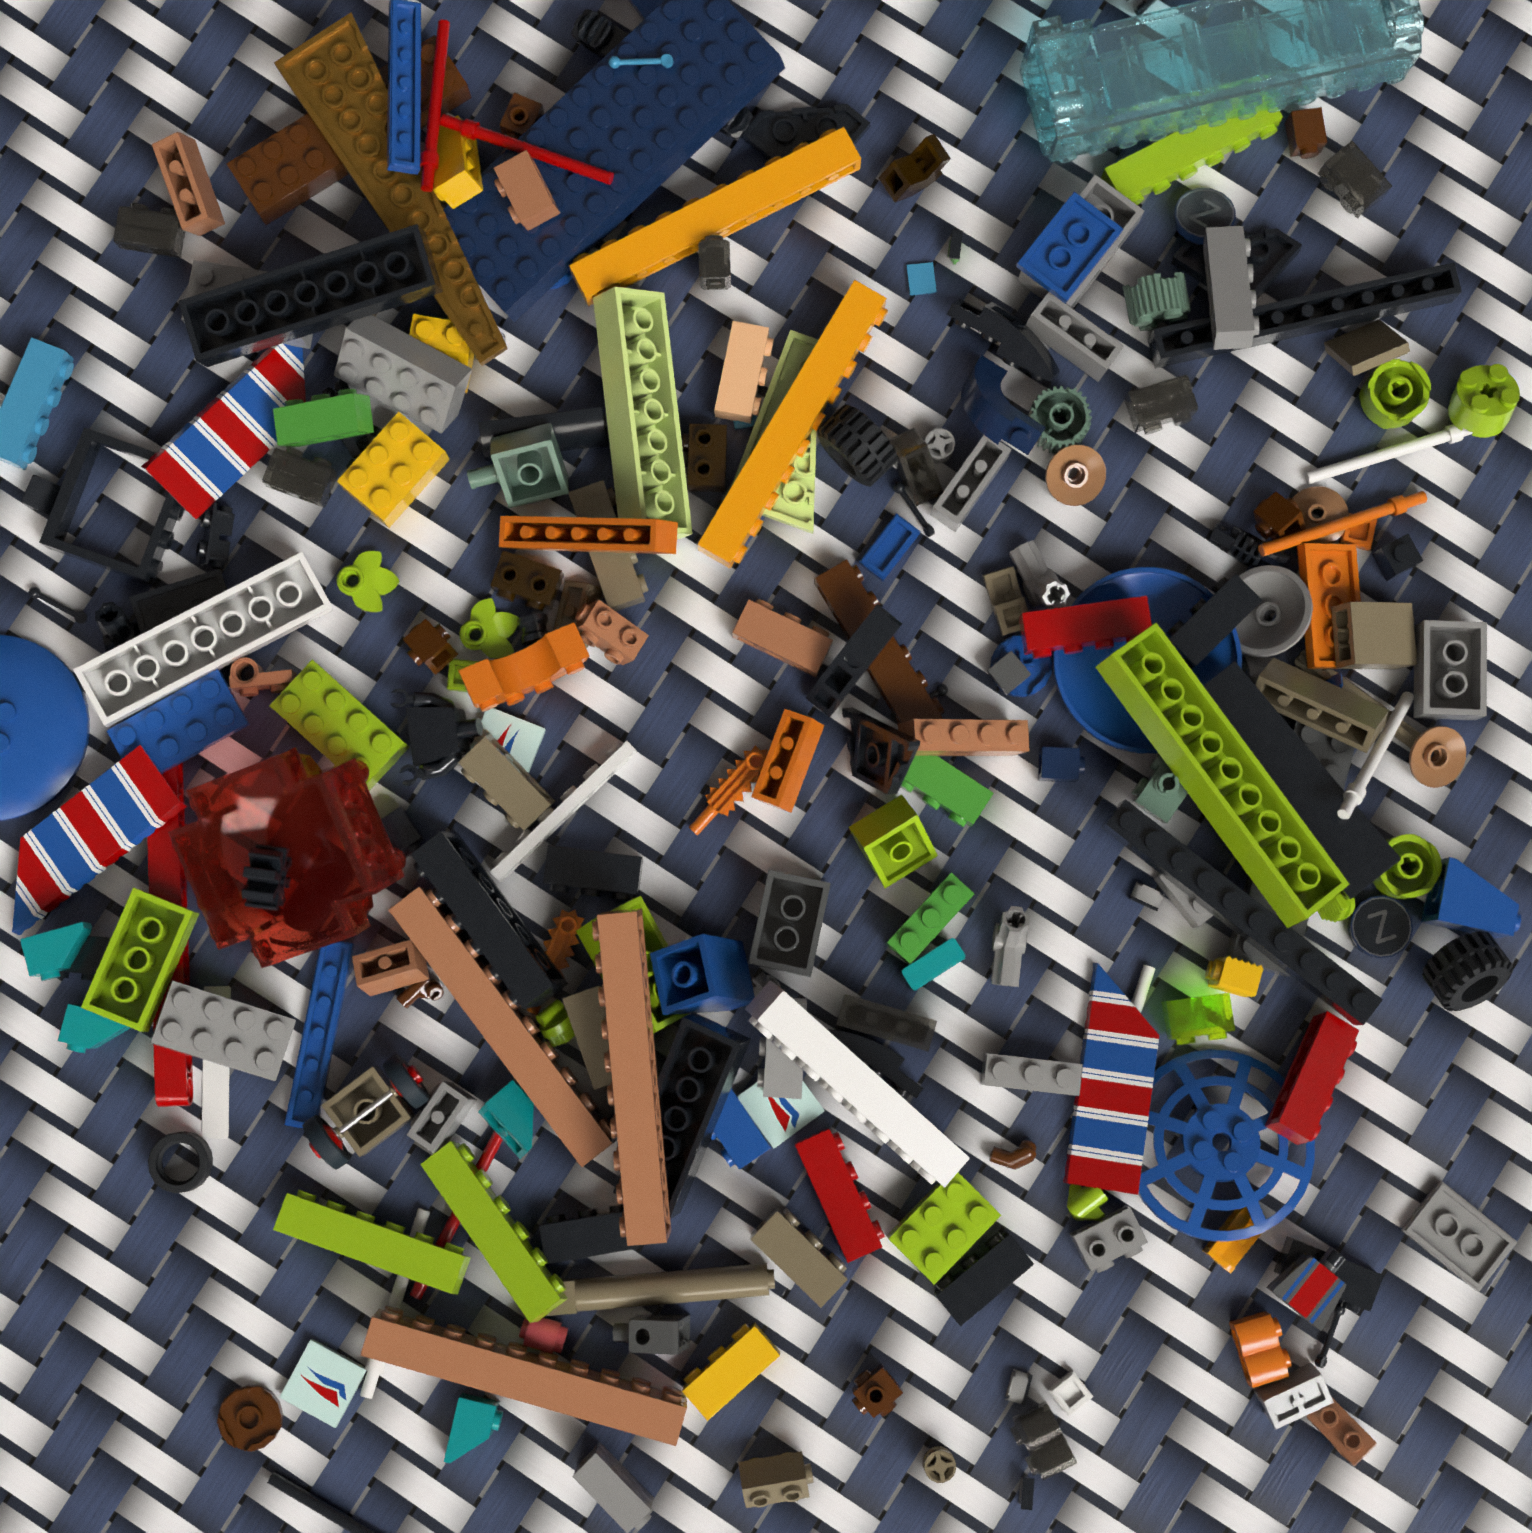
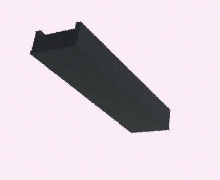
M1235 661L1204 685L1207 692L1350 885L1340 892L1345 900L1352 899L1401 860L1399 855L1357 806L1354 808L1349 819H1342L1338 816L1337 812L1344 801L1343 794L1345 791Z

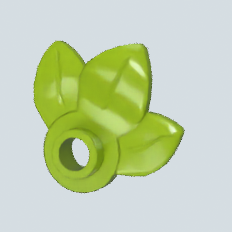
M379 551L361 553L353 565L345 566L339 571L336 579L340 591L345 595L352 596L358 608L373 613L383 610L381 596L393 591L400 582L393 572L380 567L382 554ZM351 576L358 577V583L355 586L348 585V579Z
M484 599L474 605L471 610L470 620L462 625L459 633L460 640L466 648L481 650L489 658L499 659L514 653V649L507 639L516 631L518 627L517 619L519 617L508 612H496L493 599ZM479 630L481 637L478 640H471L470 633L472 631Z

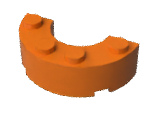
M573 622L545 634L534 644L516 653L495 660L487 658L460 669L458 672L474 707L480 708L481 712H484L504 702L508 706L515 705L525 699V694L534 690L536 694H540L553 688V681L566 674L572 675L585 668L583 663L590 655Z

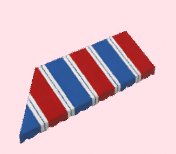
M282 343L267 349L248 369L244 370L237 379L232 381L193 420L188 422L181 431L176 433L169 442L164 444L157 453L141 466L195 520L277 444L273 409L284 407V402L288 400L301 399L303 403L306 402L303 348Z
M141 745L20 838L13 933L22 935L24 930L31 928L36 921L41 920L48 912L57 908L72 893L79 891L84 884L89 883L96 875L106 870L107 866L115 863L120 856L127 854L132 847L140 844L145 837L154 833L156 828L163 826L168 819L173 818L180 810L187 807V805L180 802Z
M1093 963L1087 1018L1084 1028L1085 1033L1080 1056V1064H1083L1080 1095L1076 1096L1074 1100V1112L1063 1183L1138 1195L1160 1035L1098 963Z

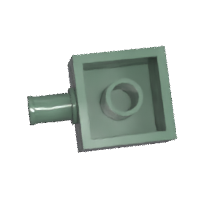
M551 423L491 438L490 455L493 464L467 470L469 484L472 489L498 482L502 487L509 509L569 494L568 474Z
M1158 753L1149 766L1154 771L1148 780L1144 777L1141 778L1133 789L1132 794L1136 797L1132 802L1162 823H1168L1188 793L1179 782L1178 777L1173 774Z

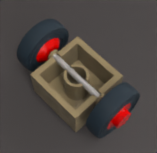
M398 1054L391 1056L383 1063L384 1070L390 1080L379 1066H372L321 1105L336 1125L335 1128L331 1127L319 1115L312 1116L302 1125L310 1141L309 1146L312 1151L333 1169L341 1168L350 1160L349 1153L341 1138L345 1137L359 1157L364 1156L415 1117V1114L402 1097L414 1108L421 1107L430 1099L429 1093L422 1083L424 1079L414 1065L409 1066Z

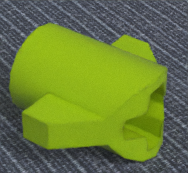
M1071 1184L1067 1208L1076 1221H1100L1105 1217L1100 1207L1108 1201V1198L1099 1188L1086 1186L1082 1188L1080 1185Z

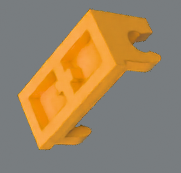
M1247 1208L1234 1210L1219 1230L1230 1231L1253 1226L1254 1224ZM1261 1234L1244 1240L1230 1242L1209 1241L1202 1251L1231 1274L1235 1266Z

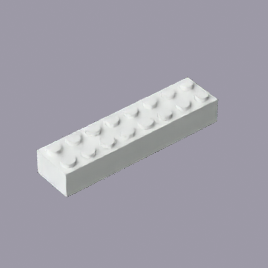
M300 552L73 670L102 723L108 728L168 697L212 671L220 670L237 659L243 658L333 611V608L303 552Z
M771 980L745 1008L752 1015L748 1021L768 1039L774 1035L775 1038L771 1042L792 1061L798 1056L799 1058L795 1063L815 1081L821 1077L822 1079L818 1084L838 1102L845 1098L841 1104L862 1123L868 1119L864 1125L885 1144L887 1143L894 1152L931 1185L937 1180L945 1188L970 1159Z

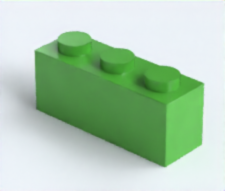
M356 389L338 391V396L330 397L329 394L311 396V401L304 403L301 399L288 400L284 402V407L273 409L278 446L295 448L374 433L370 396L357 394Z
M915 756L900 787L909 793L914 789L924 796L922 801L935 810H938L939 807L950 813L948 818L960 827H964L965 824L971 827L994 794L938 756Z
M950 873L885 944L908 965L911 964L973 897L974 893L953 873Z

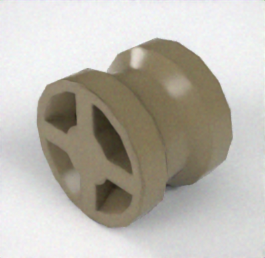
M934 1446L924 1454L923 1467L931 1481L945 1483L954 1476L956 1462L952 1453L947 1448Z

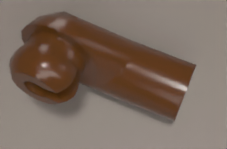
M436 979L411 984L396 999L406 1009L418 998L436 1001L444 994L443 985Z
M1030 1140L1022 1141L1019 1148L1012 1152L994 1146L989 1161L1017 1170L1034 1161L1037 1155V1147Z

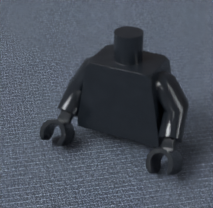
M401 688L391 692L400 693L403 696L402 704L391 703L393 708H401L406 704L411 706L406 708L413 765H404L399 773L409 771L413 774L414 778L404 780L403 785L405 786L413 785L417 778L427 780L446 776L459 764L458 762L462 759V756L470 751L469 738L483 735L481 720L479 718L466 720L465 711L456 708L454 702L445 697L427 692H411L409 695Z

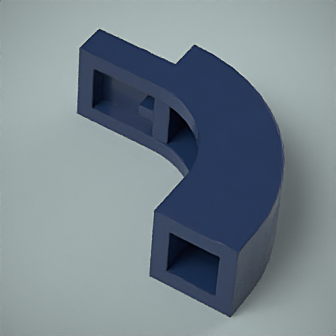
M981 355L961 390V400L965 412L973 424L991 441L998 445L1002 439L1026 455H1029L1046 427L1008 402L1001 390V382L1008 371Z

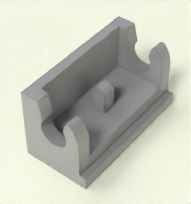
M1312 1363L1289 1372V1377L1253 1389L1256 1397L1265 1409L1263 1410L1264 1414L1276 1430L1334 1403L1322 1374Z

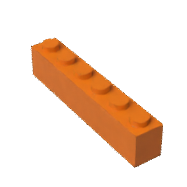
M500 516L499 547L519 550L676 554L678 522L636 518Z

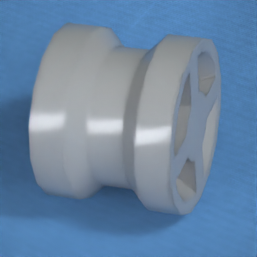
M938 428L927 434L923 445V454L931 463L942 464L950 459L955 447V439L952 433L946 429Z

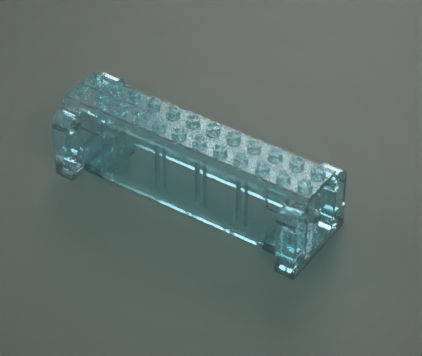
M1200 0L1100 24L1097 28H1093L1090 18L1062 24L1061 17L1058 15L1032 22L1020 67V75L1043 156L1047 157L1050 162L1059 160L1060 163H1067L1075 160L1078 155L1087 153L1091 156L1100 155L1106 152L1108 148L1119 146L1121 149L1129 148L1137 144V141L1145 139L1158 141L1165 138L1167 134L1178 131L1179 134H1187L1196 130L1197 127L1207 124L1209 127H1216L1224 124L1228 119L1236 117L1239 120H1245L1255 116L1257 112L1268 110L1269 113L1283 110L1286 108V105L1294 103L1303 106L1323 96H1328L1331 99L1345 94L1348 90L1357 89L1358 91H1365L1371 89L1377 83L1386 81L1387 84L1398 83L1405 79L1422 53L1424 19L1419 0Z

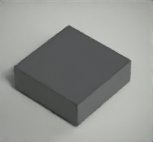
M1012 651L987 670V673L1006 695L1031 676V673Z

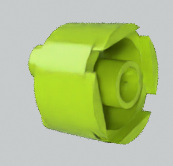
M1393 359L1381 364L1363 384L1359 393L1362 409L1366 416L1382 429L1405 426L1426 408L1431 391V382L1427 373L1420 365L1412 361L1407 362L1401 359ZM1397 391L1399 396H1394L1392 393Z
M1493 364L1492 366L1478 365L1463 371L1448 406L1450 420L1461 431L1464 428L1473 432L1471 436L1487 438L1501 433L1509 423L1519 401L1520 390L1518 384L1508 373V369L1501 364Z
M1405 834L1387 839L1386 841L1399 855L1401 860L1373 881L1380 893L1395 899H1409L1430 892L1442 871L1441 857L1436 847L1414 834ZM1408 863L1410 869L1402 871L1401 865Z

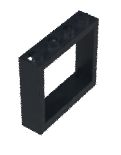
M84 427L39 543L56 552L152 585L158 572H162L163 561L161 560L165 549L169 550L173 543L174 532L172 531L175 523L182 519L185 511L169 492L161 508L139 568L64 542L101 445L148 461L156 453Z

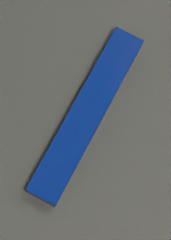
M390 0L388 21L387 170L418 175L420 171L421 3L407 0Z
M328 938L321 939L284 1125L303 1128L302 1125L312 1116L321 1115V1105L323 1104L354 943Z

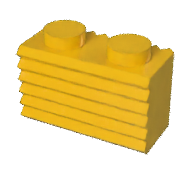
M1231 956L1218 957L1214 961H1209L1205 979H1209L1208 987L1241 997H1255L1263 967L1255 963L1250 964L1249 961L1244 962L1243 959L1231 958Z

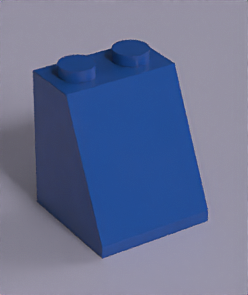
M1448 857L1441 859L1442 871L1430 892L1426 893L1421 923L1467 933L1485 931L1489 932L1493 938L1514 936V931L1517 932L1521 924V913H1518L1519 904L1456 858Z
M700 934L650 953L663 1015L731 1011L750 1004L755 998L743 941Z

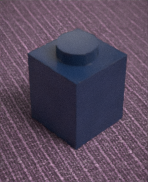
M1041 747L1039 749L1038 781L1075 783L1079 780V775H1084L1085 757L1080 756V748Z

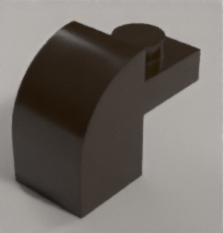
M932 134L926 136L910 155L894 160L879 176V180L896 203L915 195L936 181L943 174L941 169L951 158L936 135Z

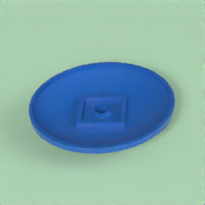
M1138 567L1118 571L1096 581L1083 591L1071 606L1147 596L1152 625L1157 623L1169 639L1170 636L1167 632L1179 620L1185 624L1193 616L1189 610L1201 598L1207 602L1213 594L1199 582L1181 573L1163 568ZM1236 628L1192 669L1203 686L1234 661L1242 669V652ZM1126 641L1114 642V647L1103 650H1095V645L1085 646L1082 652L1074 654H1064V649L1053 652L1054 675L1060 696L1069 713L1085 731L1101 742L1119 750L1139 754L1158 753L1095 668L1103 660L1124 646Z
M0 635V821L26 816L43 808L67 788L77 774L86 754L90 733V718L83 690L75 675L61 659L34 642L14 636Z

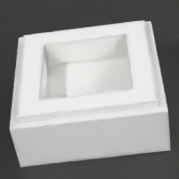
M1073 1370L1047 1389L1068 1417L1093 1398V1395Z

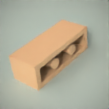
M738 321L732 322L714 409L715 417L751 424L753 415L758 416L762 401L761 397H757L759 386H765L768 368L763 367L765 356L771 357L774 339L769 338V327Z

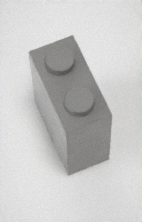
M599 1442L577 1465L572 1477L626 1533H629L634 1527L639 1531L652 1517L650 1514L653 1511L654 1497Z

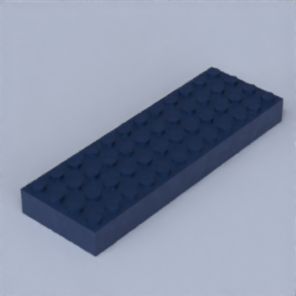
M664 0L518 138V140L614 173L611 185L534 159L560 214L527 231L521 222L517 225L515 224L507 207L512 205L508 196L503 198L494 183V180L498 179L494 167L520 154L507 149L481 173L482 192L455 209H452L449 204L443 209L477 283L514 322L519 319L570 271L569 265L573 263L576 257L589 253L785 69L780 54L728 0ZM664 54H670L674 61L670 68H665L662 64L620 65L614 69L608 63L612 56H617L620 59L661 58Z

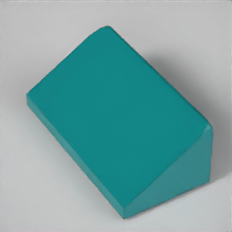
M951 938L904 968L901 972L909 989L916 991L964 960L966 955L956 939Z

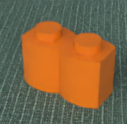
M1264 1311L1229 1322L1241 1367L1249 1386L1254 1388L1289 1377L1288 1368L1292 1367L1287 1350L1280 1347L1278 1337L1282 1336V1330L1276 1317L1272 1318L1271 1314Z

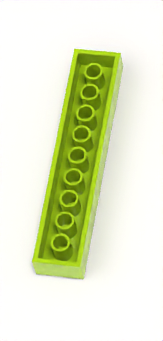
M1157 623L1129 641L1095 667L1173 774L1178 777L1184 789L1287 928L1308 919L1350 885Z

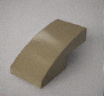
M1014 566L983 574L982 577L1001 634L1004 636L1020 631L1019 617L1022 613L1028 612L1025 598L1020 591Z

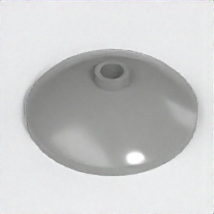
M1259 566L1241 574L1239 577L1263 600L1235 627L1240 640L1241 652L1251 656L1268 657L1280 654L1293 647L1306 633L1312 618V597L1306 584L1294 572L1280 566ZM1272 613H1275V619L1273 621L1268 622V616Z

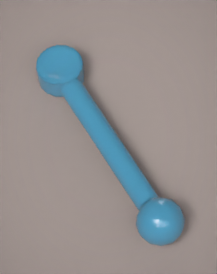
M664 54L661 58L620 59L617 56H612L608 63L614 69L620 65L662 64L663 67L670 68L674 61L670 54Z

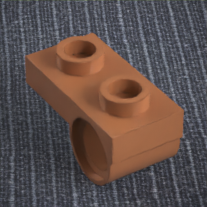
M243 657L234 661L231 666L229 676L230 689L236 693L240 692L241 697L259 695V690L271 689V693H281L293 681L297 673L292 669L264 672L263 668L255 661ZM252 666L254 668L253 677L248 681H242V670L245 667Z
M1333 1399L1334 1403L1309 1414L1307 1419L1355 1467L1377 1445V1442Z

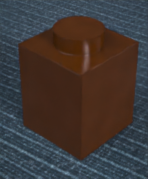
M1322 107L1290 112L1285 121L1290 157L1300 156L1301 159H1310L1318 156L1327 144Z

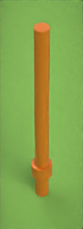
M1424 491L1405 497L1398 495L1389 498L1387 503L1260 544L1258 551L1264 557L1390 514L1397 516L1406 513L1408 508L1426 503L1427 495Z

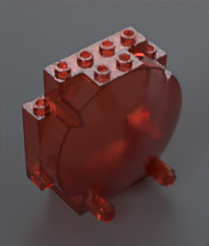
M296 747L186 790L190 806L195 811L198 819L175 828L168 833L171 838L172 847L177 852L184 868V875L190 882L196 896L197 905L208 924L210 936L215 941L218 950L249 939L254 956L258 959L261 968L356 936L371 927L367 914L374 907L372 895L377 894L405 877L402 870L406 865V857L401 850L393 848L366 785V781L369 778V768L364 762L353 758L322 770L310 755L299 754ZM256 843L289 848L288 856L292 857V866H290L286 876L291 877L290 887L284 888L286 901L283 907L279 906L278 911L246 907V899L242 898V889L248 881V878L243 877L244 866L250 867L248 853L251 848H255Z

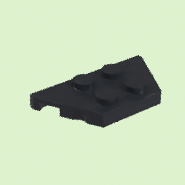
M853 707L842 708L843 718H850L852 736L846 737L847 747L850 752L852 776L885 794H897L917 753L920 741Z

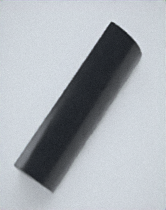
M602 407L478 422L484 458L486 461L492 460L490 455L491 438L547 423L552 425L560 452L608 446Z

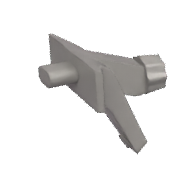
M1242 652V656L1247 664L1245 674L1256 685L1260 673L1272 660V657H1257Z

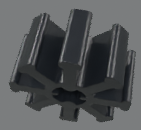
M256 843L255 848L250 849L248 853L250 867L244 866L243 877L248 878L245 887L242 889V898L246 899V907L278 911L279 906H284L286 901L284 888H289L291 877H286L290 866H292V857L288 856L289 848Z

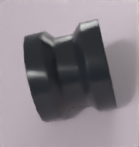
M533 614L517 619L518 627L523 632L521 637L522 645H532L550 632L546 626L549 621L547 614Z

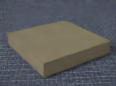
M1380 319L1324 342L1326 352L1353 376L1410 352L1409 343Z

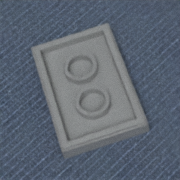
M1440 1180L1401 1228L1404 1234L1477 1292L1483 1288L1517 1243L1515 1239Z

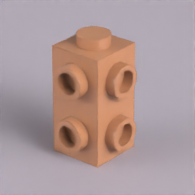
M599 599L590 604L585 603L575 616V619L578 620L576 627L583 642L591 647L596 646L605 653L606 659L617 665H625L634 661L649 636Z

